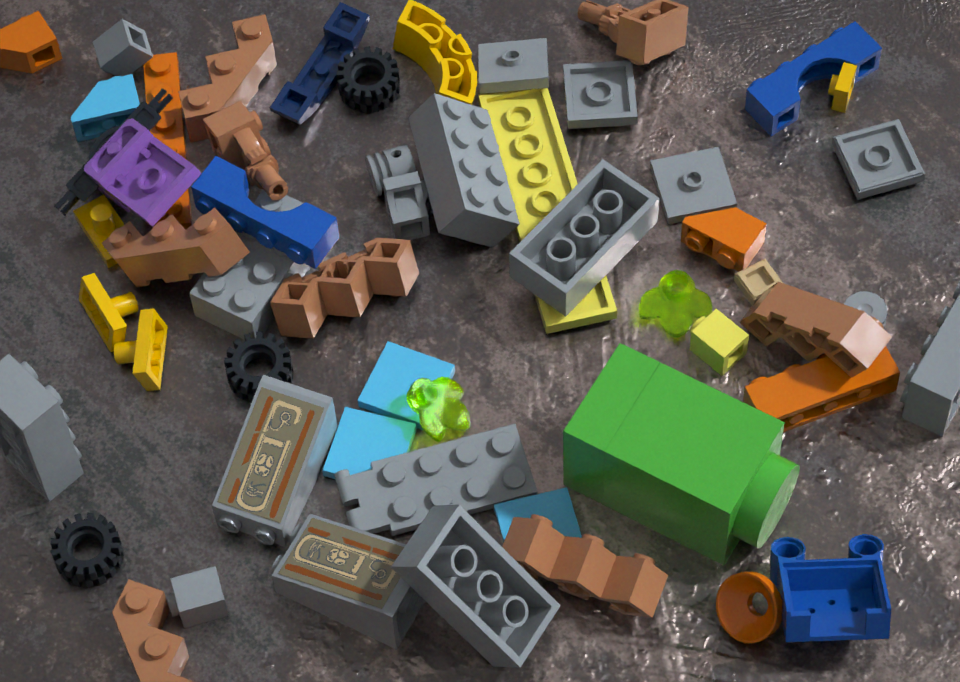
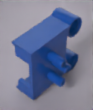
M857 535L849 541L848 558L805 560L806 547L799 539L782 537L774 540L770 551V580L777 586L782 599V623L785 642L889 639L891 604L882 566L884 549L882 540L873 535Z

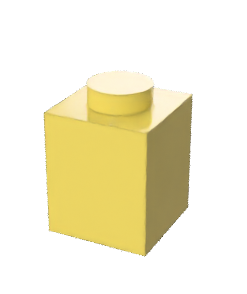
M715 309L707 317L702 316L697 319L690 329V351L721 376L747 354L749 334L718 309Z

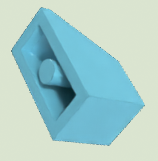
M133 74L115 76L108 80L99 81L71 116L77 142L98 138L108 129L120 126L140 105Z

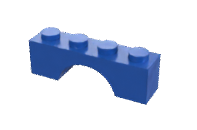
M856 21L845 28L840 27L832 32L829 38L818 45L813 44L809 46L802 55L794 60L783 62L775 72L767 77L753 81L746 91L745 110L770 136H773L798 120L801 102L799 92L804 86L816 80L831 79L833 74L839 75L843 62L857 65L855 84L879 68L882 47Z
M218 156L213 158L191 186L195 207L203 215L207 214L215 207L235 232H245L251 235L264 247L269 249L274 247L285 253L289 259L297 264L304 263L316 269L339 239L337 217L307 202L294 209L280 212L268 211L256 206L248 198L249 186L246 171Z

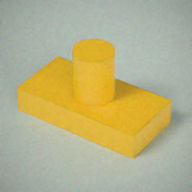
M103 194L73 210L75 219L107 267L110 268L117 264V262L105 249L102 242L114 230L124 226V223Z
M95 273L81 277L79 301L109 351L113 352L115 343L125 342L127 325L122 317L138 312L136 297L132 292L110 298Z
M154 308L140 310L137 340L118 342L114 345V358L117 364L134 363L132 374L146 391L160 390L168 330V326Z

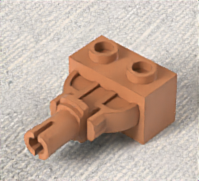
M586 0L578 8L579 20L599 26L601 33H604L605 36H608L613 42L617 43L616 55L630 59V62L633 64L646 65L658 57L669 55L672 51L685 46L688 6L670 0H654L630 10L618 3L605 7Z
M239 101L203 119L214 156H218L245 170L248 183L252 186L257 185L259 189H264L272 200H280L288 193L287 183L278 174L279 166L277 160L271 155L265 139L260 136L259 131L263 130V125L254 110L249 112L243 103Z

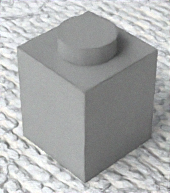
M124 19L118 21L93 41L98 66L104 72L115 76L130 75L153 57L146 32Z
M216 566L170 578L174 591L167 594L172 617L180 615L184 628L229 616Z

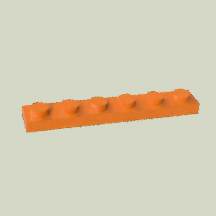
M177 52L156 54L143 64L146 103L149 104L162 88L167 91V94L158 103L168 94L173 97V100L159 113L161 120L150 132L155 138L187 160L183 111L178 91H181ZM189 188L158 222L165 220L172 214L185 230L192 225Z

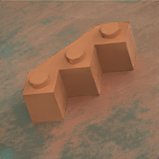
M265 14L233 21L232 26L237 49L205 56L211 84L178 91L190 143L209 139L203 122L204 118L239 101L246 107L259 90L258 85L265 75H270L277 66L273 40Z
M215 207L207 214L200 216L186 230L171 214L165 220L154 225L152 230L144 236L129 221L124 226L114 230L102 242L105 249L136 287L149 286L151 280L161 278L165 283L190 280L193 274L203 272L208 277L222 275L250 253L231 225Z
M375 238L363 244L365 250L349 257L344 252L321 262L318 265V271L302 278L299 273L285 278L270 302L281 336L314 339L327 315L361 317L373 294L407 297L419 275L410 240Z
M777 282L764 291L740 321L765 346L782 338L808 362L825 353L851 378L868 369L892 338L884 330L882 323L875 317L869 316L865 311L781 282Z
M532 514L530 518L513 517L502 547L536 581L539 576H542L549 581L555 582L559 585V590L585 600H589V597H595L599 600L611 603L609 606L611 610L626 615L653 618L668 577L665 572L655 566L656 561L639 553H635L633 557L616 556L603 546L604 541L590 534H583L582 538L564 536L552 527L553 522L540 515Z
M128 579L112 614L139 682H194L180 677L189 658L184 638L161 630L170 612L164 591Z

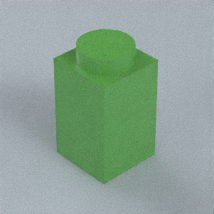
M619 343L563 430V485L722 565H725L739 540L758 549L764 545L789 502L798 479L800 466L780 456L785 422Z

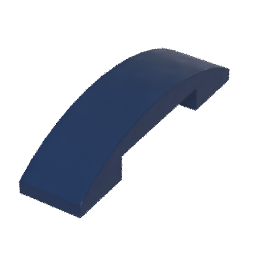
M340 2L323 27L324 37L294 82H286L269 107L270 111L298 124L306 121L320 107L336 86L338 64L340 61L344 62L343 56L347 53L353 57V50L358 48L370 21V15Z

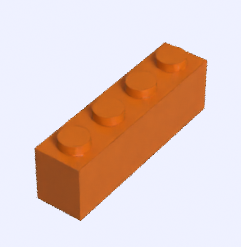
M886 346L868 369L852 378L824 353L815 361L807 364H794L777 375L754 379L744 387L743 402L785 422L783 432L896 391L900 371Z

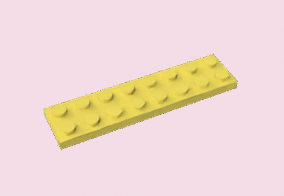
M548 88L478 95L479 107L488 110L512 199L515 203L520 223L515 228L519 243L578 184ZM607 276L566 317L535 295L546 334L617 319V308Z

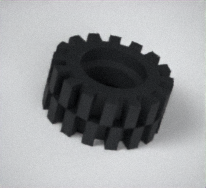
M370 46L364 47L365 52L360 53L359 49L356 48L353 50V57L347 53L343 56L344 62L340 61L338 64L337 83L339 95L342 96L344 104L349 103L350 108L353 110L360 106L361 113H367V107H372L373 113L379 112V105H382L384 109L388 108L389 100L394 103L397 99L396 93L399 94L400 92L397 62L395 58L392 59L391 54L387 51L382 56L381 48L376 47L375 52H371ZM365 74H375L382 78L378 83L368 86L355 82L358 77Z
M256 332V338L251 339L250 333L244 335L245 342L242 343L237 338L233 342L235 349L228 348L226 352L228 358L224 360L227 379L233 393L237 391L240 399L244 400L248 395L249 402L252 403L262 376L248 375L245 368L248 363L257 359H267L272 362L273 368L265 374L266 376L292 383L293 367L288 346L285 347V343L281 338L276 341L274 334L268 333L265 339L263 332Z
M87 512V519L83 520L81 513L75 514L76 522L71 524L68 518L62 522L65 529L62 530L57 527L54 531L56 539L51 538V554L59 574H62L65 581L69 583L72 579L74 586L81 587L82 581H85L87 588L94 587L93 580L96 579L102 585L107 582L105 575L108 574L113 578L117 574L115 566L120 568L122 565L121 556H124L118 531H116L115 525L111 521L108 523L106 517L99 515L96 520L94 513ZM85 540H97L102 545V548L96 557L81 561L73 556V550L76 545Z

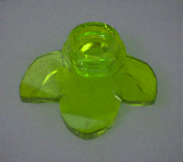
M681 270L668 272L660 280L659 287L645 292L639 305L641 319L660 318L665 332L675 338H679L689 331L693 317H707L712 313V302L708 294L695 288L693 279ZM678 287L681 288L683 291L675 292L671 289Z
M441 376L433 381L427 378H419L411 384L407 392L408 405L414 412L419 414L422 429L432 439L440 442L445 435L446 428L456 431H466L470 428L469 411L460 401L464 390L456 381Z

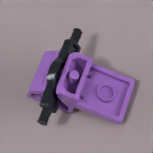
M162 88L149 104L143 101L120 126L108 129L96 139L90 150L89 160L66 184L68 191L54 205L58 211L62 208L61 214L66 216L79 200L86 202L96 190H99L126 212L132 211L153 227L202 174L195 165L155 138L150 132L161 120L159 113L173 100V97L168 94L158 103L167 94L166 90Z

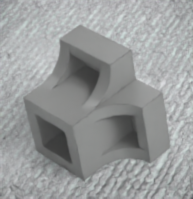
M418 171L383 179L386 211L394 239L412 240L429 236V216L433 210L425 180L420 181Z

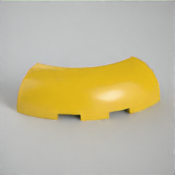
M408 0L397 21L392 49L408 56L422 67L430 77L436 94L472 105L477 87V71H475L471 59L472 52L461 34L456 35L445 25L446 19L421 3Z

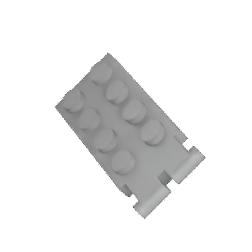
M515 423L373 461L370 465L371 470L350 475L349 470L344 469L334 474L343 505L350 506L358 503L359 506L346 512L349 526L372 534L390 530L391 536L416 530L433 506L459 504L471 515L493 509L494 504L536 495L538 492Z

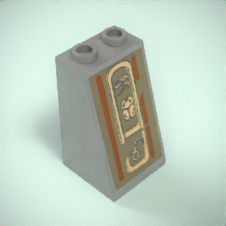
M266 375L262 376L212 504L216 523L221 528L231 533L241 531L250 534L257 541L266 545L276 543L286 547L326 462L338 428L333 397Z
M313 514L308 515L303 525L298 524L290 537L288 550L284 556L279 555L276 558L270 572L276 593L396 650L425 602L391 568L406 544Z

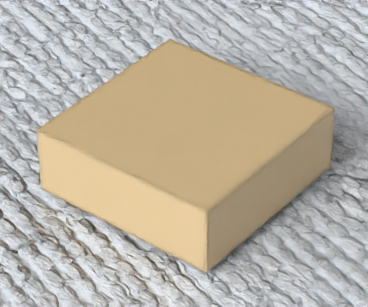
M766 259L734 274L735 283L752 306L768 288L777 282L783 283Z

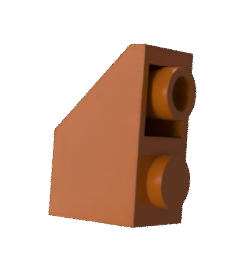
M39 11L21 17L16 22L0 29V68L33 74L62 59L57 38Z
M736 207L688 216L682 221L681 242L690 250L698 253L702 252L715 259L721 266L739 272L748 267L764 244L767 223Z

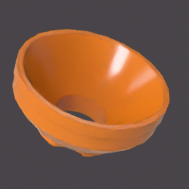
M740 572L731 575L721 584L716 597V612L722 627L731 637L743 643H756L765 640L779 628L782 621V599L774 583L763 574ZM757 592L761 593L768 602V609L764 615L758 613L753 607L752 600Z

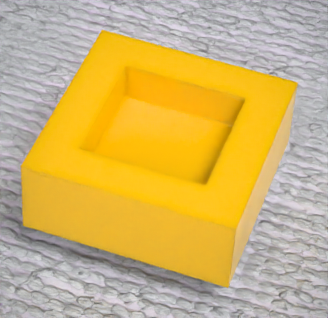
M843 62L840 74H833L828 94L833 96L832 110L846 112L854 87L857 65Z

